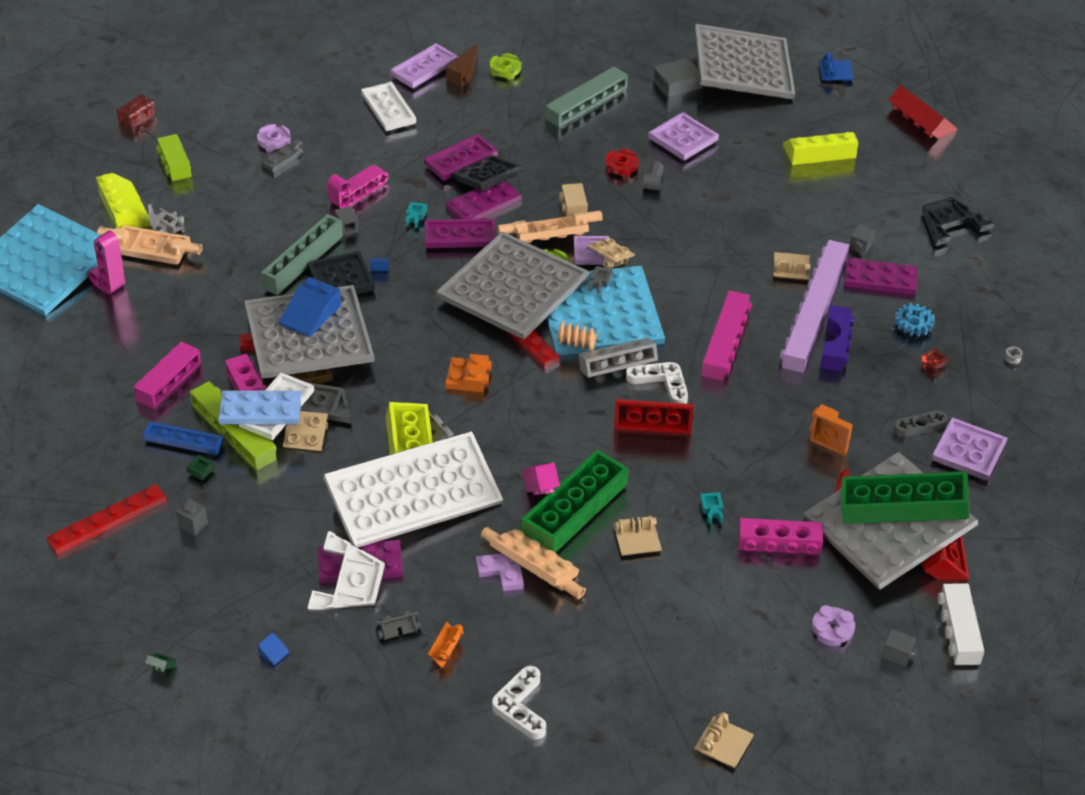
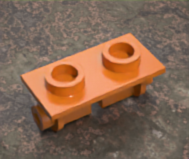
M445 622L427 654L441 668H443L458 640L463 635V627L459 624L451 626L448 622Z

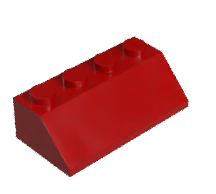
M902 85L889 98V101L893 104L891 106L898 113L900 110L904 112L902 116L909 121L912 118L914 120L913 124L919 129L925 128L924 133L931 138L934 135L937 139H940L957 130L948 120Z
M616 399L614 429L691 434L694 404Z
M962 536L925 559L922 563L924 571L937 580H968L969 574Z

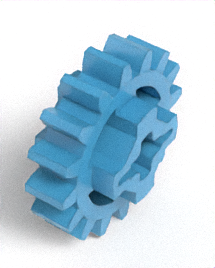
M909 303L908 307L902 305V308L897 309L894 324L898 325V330L903 329L904 334L910 332V336L913 333H916L917 336H920V333L927 335V331L931 332L932 327H934L935 315L931 314V310H925L926 306L921 308L919 304L913 306L912 303Z

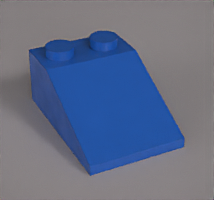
M309 277L298 287L280 318L279 325L311 337L341 307L340 289Z

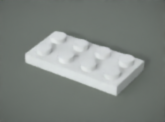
M392 82L361 89L362 96L385 131L416 123L415 115Z
M280 373L265 391H301L302 406L314 392V385ZM239 424V427L273 440L286 424Z

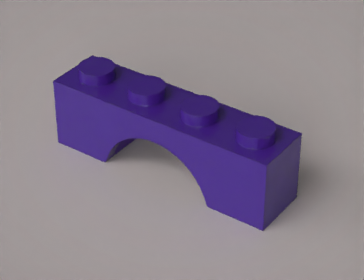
M830 305L826 331L835 335L837 339L824 342L820 368L842 371L843 365L848 364L849 354L846 352L850 350L851 341H848V339H851L853 331L849 327H853L855 316H851L852 308Z

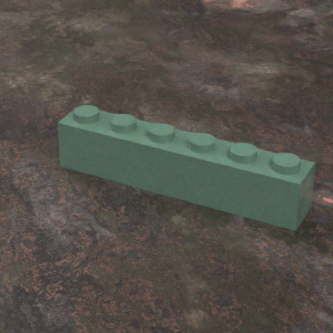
M616 67L606 70L545 106V119L555 126L561 127L626 89L628 75Z
M329 214L324 216L261 272L263 289L275 295H278L308 268V262L317 260L343 237L342 220Z

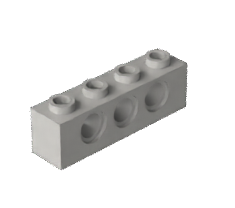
M648 337L578 354L580 371L587 377L658 361L656 342Z

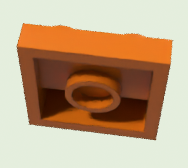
M470 354L469 359L452 357L445 383L446 389L483 393L484 386L489 383V374L487 372H491L492 361H489V356Z
M821 404L819 408L816 407L812 412L811 418H813V422L809 427L811 432L809 440L845 456L848 452L853 424L838 418V411Z

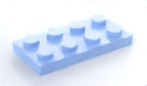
M222 391L219 424H299L301 391Z

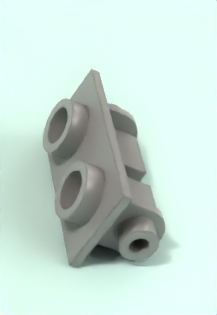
M429 412L431 433L433 434L432 439L437 442L451 438L454 435L447 426L443 428L441 425L443 421L437 414L433 416Z

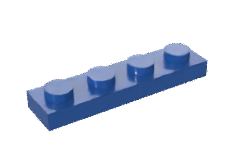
M149 421L142 434L144 441L218 455L224 443V436L151 421Z

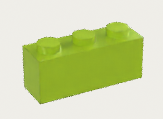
M174 134L157 138L158 145H156V151L160 155L161 164L164 165L166 175H169L172 181L192 177L190 162L178 135Z

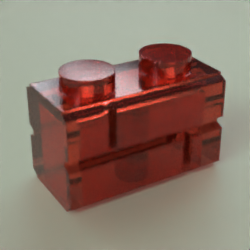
M142 94L116 110L119 123L124 126L126 125L130 129L141 125L142 122L156 114L154 101Z

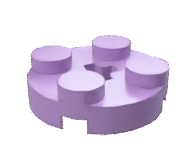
M276 124L266 125L260 128L259 134H257L258 144L265 148L267 152H274L287 144L290 145V131L283 125L281 127H276Z
M822 606L820 611L816 612L813 617L812 631L813 633L815 632L820 642L830 646H839L841 642H849L852 639L855 631L854 616L851 612L837 607ZM830 624H835L837 626L835 627V629H832Z

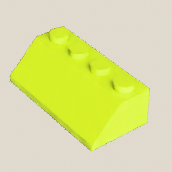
M854 132L789 139L783 142V146L791 164L798 165L856 158L859 142Z
M114 173L96 177L99 195L115 228H122L123 225L137 228L150 226L149 216L131 181Z
M389 402L386 414V427L390 455L433 443L428 404Z

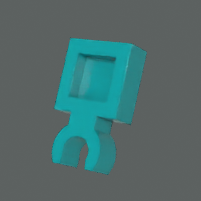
M410 202L406 211V226L409 223H414L415 228L419 226V220L423 221L428 210L427 204Z
M720 492L700 494L703 514H708V524H712V518H717L719 523L722 524L724 506Z

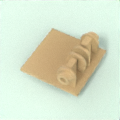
M610 238L587 245L589 248L605 256L603 266L606 269L626 264L630 257L635 256L627 247L618 245Z
M774 252L773 277L809 280L810 255Z
M300 411L299 424H286L283 447L322 451L324 433L328 429V422H326L328 414Z
M649 515V517H642L641 520L640 517H637L636 521L632 517L631 519H619V521L613 523L621 556L662 551L655 527L657 524L656 517Z
M721 712L716 717L713 716L694 750L735 768L754 734L728 723L729 716Z

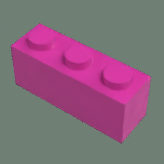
M555 462L521 469L526 491L533 492V495L555 492L554 488L560 486Z

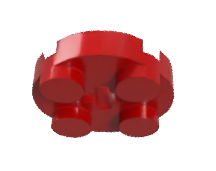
M619 149V152L612 150L606 155V171L623 177H629L631 173L638 169L639 158H637L635 152L628 149Z

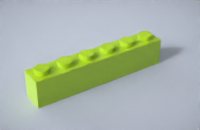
M208 381L190 391L192 406L224 436L256 471L276 461L277 448L273 441L240 428L239 424H219L222 393L217 386L215 387Z

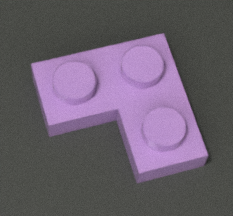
M504 554L476 556L479 578L500 575L503 591L524 589L520 564Z

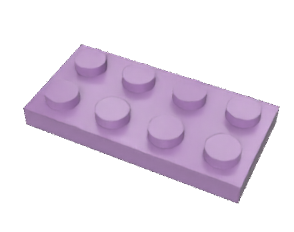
M436 43L390 70L391 75L414 88L445 70L446 66L456 60L458 56Z

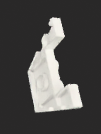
M328 531L323 548L324 551L344 555L334 595L312 590L308 611L375 605L385 563L367 552L354 547L350 542L337 537L333 532Z

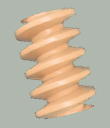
M562 320L558 332V339H560L561 345L567 340L568 346H571L574 342L575 348H578L580 344L582 350H585L588 345L589 351L595 348L598 331L595 334L593 327H591L589 332H587L586 326L579 330V324L572 328L571 322L565 327V323Z

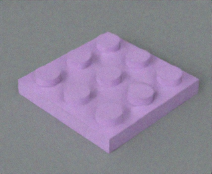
M682 112L651 130L648 138L682 160H686L716 142L719 134Z
M952 418L931 460L960 471H967L970 475L988 481L1008 438Z

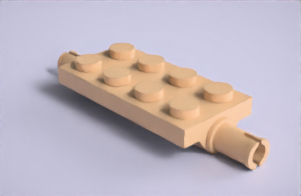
M600 210L586 213L578 212L573 213L572 216L525 222V220L515 221L510 224L498 225V234L501 232L515 234L518 239L526 243L532 242L535 239L548 240L550 237L564 238L569 234L582 235L584 232H589V225L587 223L602 221V212Z
M126 225L115 229L100 226L97 231L100 235L108 230L113 231L118 237L121 255L178 265L185 253L200 255L202 252V244L191 243L189 236Z
M489 527L483 529L481 538L488 541L491 547L561 591L565 590L577 599H581L585 594L586 588L572 581L573 578L577 577L579 569L573 566L570 561L563 560L554 551L544 548L538 541L525 536L520 530L514 529L500 535Z

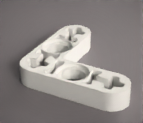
M677 363L645 364L627 368V382L643 384L665 381L670 402L687 404L688 392L680 366ZM655 371V372H657L658 374H656V375H651V374H649V372ZM671 383H678L680 385L672 386Z
M526 666L493 697L492 709L495 714L533 740H538L546 734V722L520 702L539 685L540 670L534 666ZM514 687H519L522 689V692L514 694L510 690ZM516 713H522L525 715V717L521 720H517L513 717V715Z

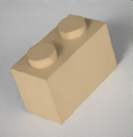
M582 183L562 185V192H559V202H562V213H565L566 217L572 216L573 213L587 212L588 204Z

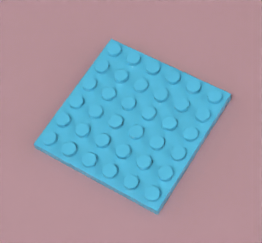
M37 204L0 237V292L45 316L48 315L88 277V273L97 267L93 242L94 239L101 235Z
M642 266L609 269L613 270V277L607 287L602 286L600 294H597V288L588 291L590 276L593 271H589V277L546 318L554 351L558 355L578 354L589 351V345L585 350H582L581 344L578 348H575L574 342L571 346H568L567 340L563 345L560 344L558 332L562 320L565 323V327L571 322L572 328L579 324V330L586 326L587 332H589L591 327H593L595 334L598 331L594 350L647 337L656 342V345L665 344V336Z

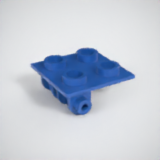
M828 52L824 54L823 60H819L822 80L854 81L850 61L832 60L833 56Z

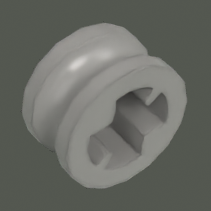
M1009 347L1006 349L1005 359L1009 363L1018 364L1021 362L1023 352L1018 347Z

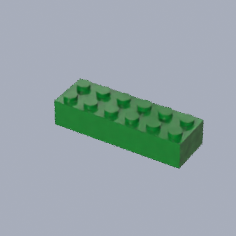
M596 450L560 483L559 487L554 488L555 492L549 493L521 519V531L530 539L538 541L544 548L556 553L628 484L629 468Z
M967 471L842 477L841 512L843 524L970 519Z

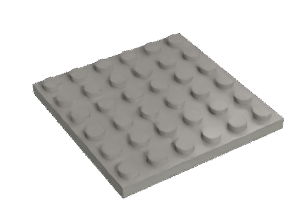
M695 24L694 34L700 85L794 99L795 89L786 38Z
M501 232L436 291V296L511 334L525 339L589 277V271L507 233Z
M354 285L336 287L340 289L341 307L311 337L285 328L278 323L294 294L244 301L261 379L276 377L280 373L291 375L375 362Z
M898 452L862 476L918 474L923 472ZM842 488L803 513L804 519L808 522H822L823 537L879 590L978 525V519L970 512V519L843 524L841 512Z

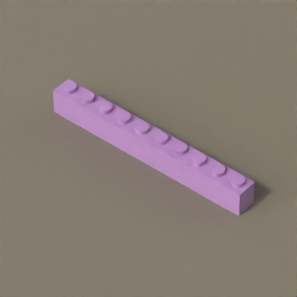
M828 240L827 245L823 246L821 251L822 257L818 258L816 265L818 268H814L813 279L809 280V291H805L804 302L801 301L800 314L796 313L795 325L791 326L789 333L791 337L787 336L785 342L786 349L781 351L782 368L804 373L845 265L849 244Z

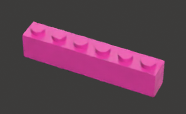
M728 291L703 361L701 376L723 381L725 374L730 373V361H734L736 352L734 349H738L740 341L738 337H742L744 327L742 325L747 323L748 315L746 313L750 314L751 311L750 295Z

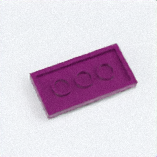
M476 134L424 158V164L444 181L452 177V172L492 154L498 156V150L479 134Z
M504 180L503 183L495 184L486 191H480L476 188L447 201L446 208L458 219H482L521 201L522 195Z
M495 218L425 220L426 248L486 247L496 238Z
M846 258L844 286L916 295L918 266Z
M400 540L378 541L358 547V549L385 563L382 578L403 577ZM317 546L319 584L338 582L344 555L326 552L323 549L324 546Z

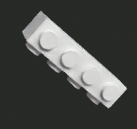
M943 584L942 591L938 593V604L942 605L941 617L942 621L946 623L945 636L950 641L949 654L953 656L955 665H981L984 647L969 584Z

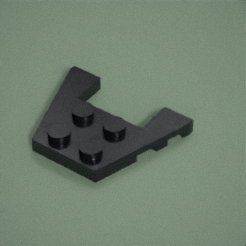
M953 197L923 205L922 208L936 246L950 242L951 236L945 231V229L971 222L979 232L994 228L993 221H986L982 218V214L978 212L973 213L967 205Z

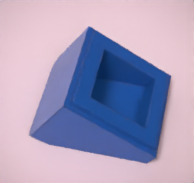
M371 257L370 271H388L389 257Z
M274 633L268 635L258 644V654L273 666L289 653L287 647Z

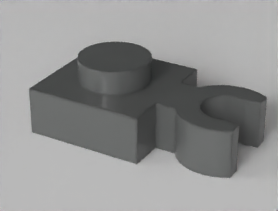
M596 266L590 276L588 291L597 288V294H600L602 286L607 287L611 281L613 270Z

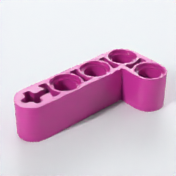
M376 165L369 166L347 181L334 174L327 182L328 199L339 208L349 207L383 186L387 182L389 175Z
M108 230L94 239L97 267L91 270L88 276L94 285L111 294L125 285L118 237L113 231Z

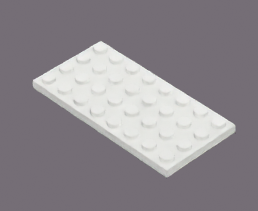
M472 432L324 474L323 477L350 542L356 548L503 502L502 495Z

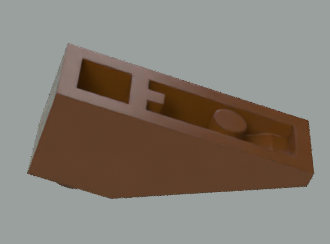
M477 45L471 47L446 66L447 81L462 87L471 80L478 60Z

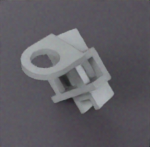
M149 203L150 226H152L154 231L174 234L183 228L184 216L177 217L176 211L170 214L162 208L159 209L160 213L156 215L153 212L152 203Z

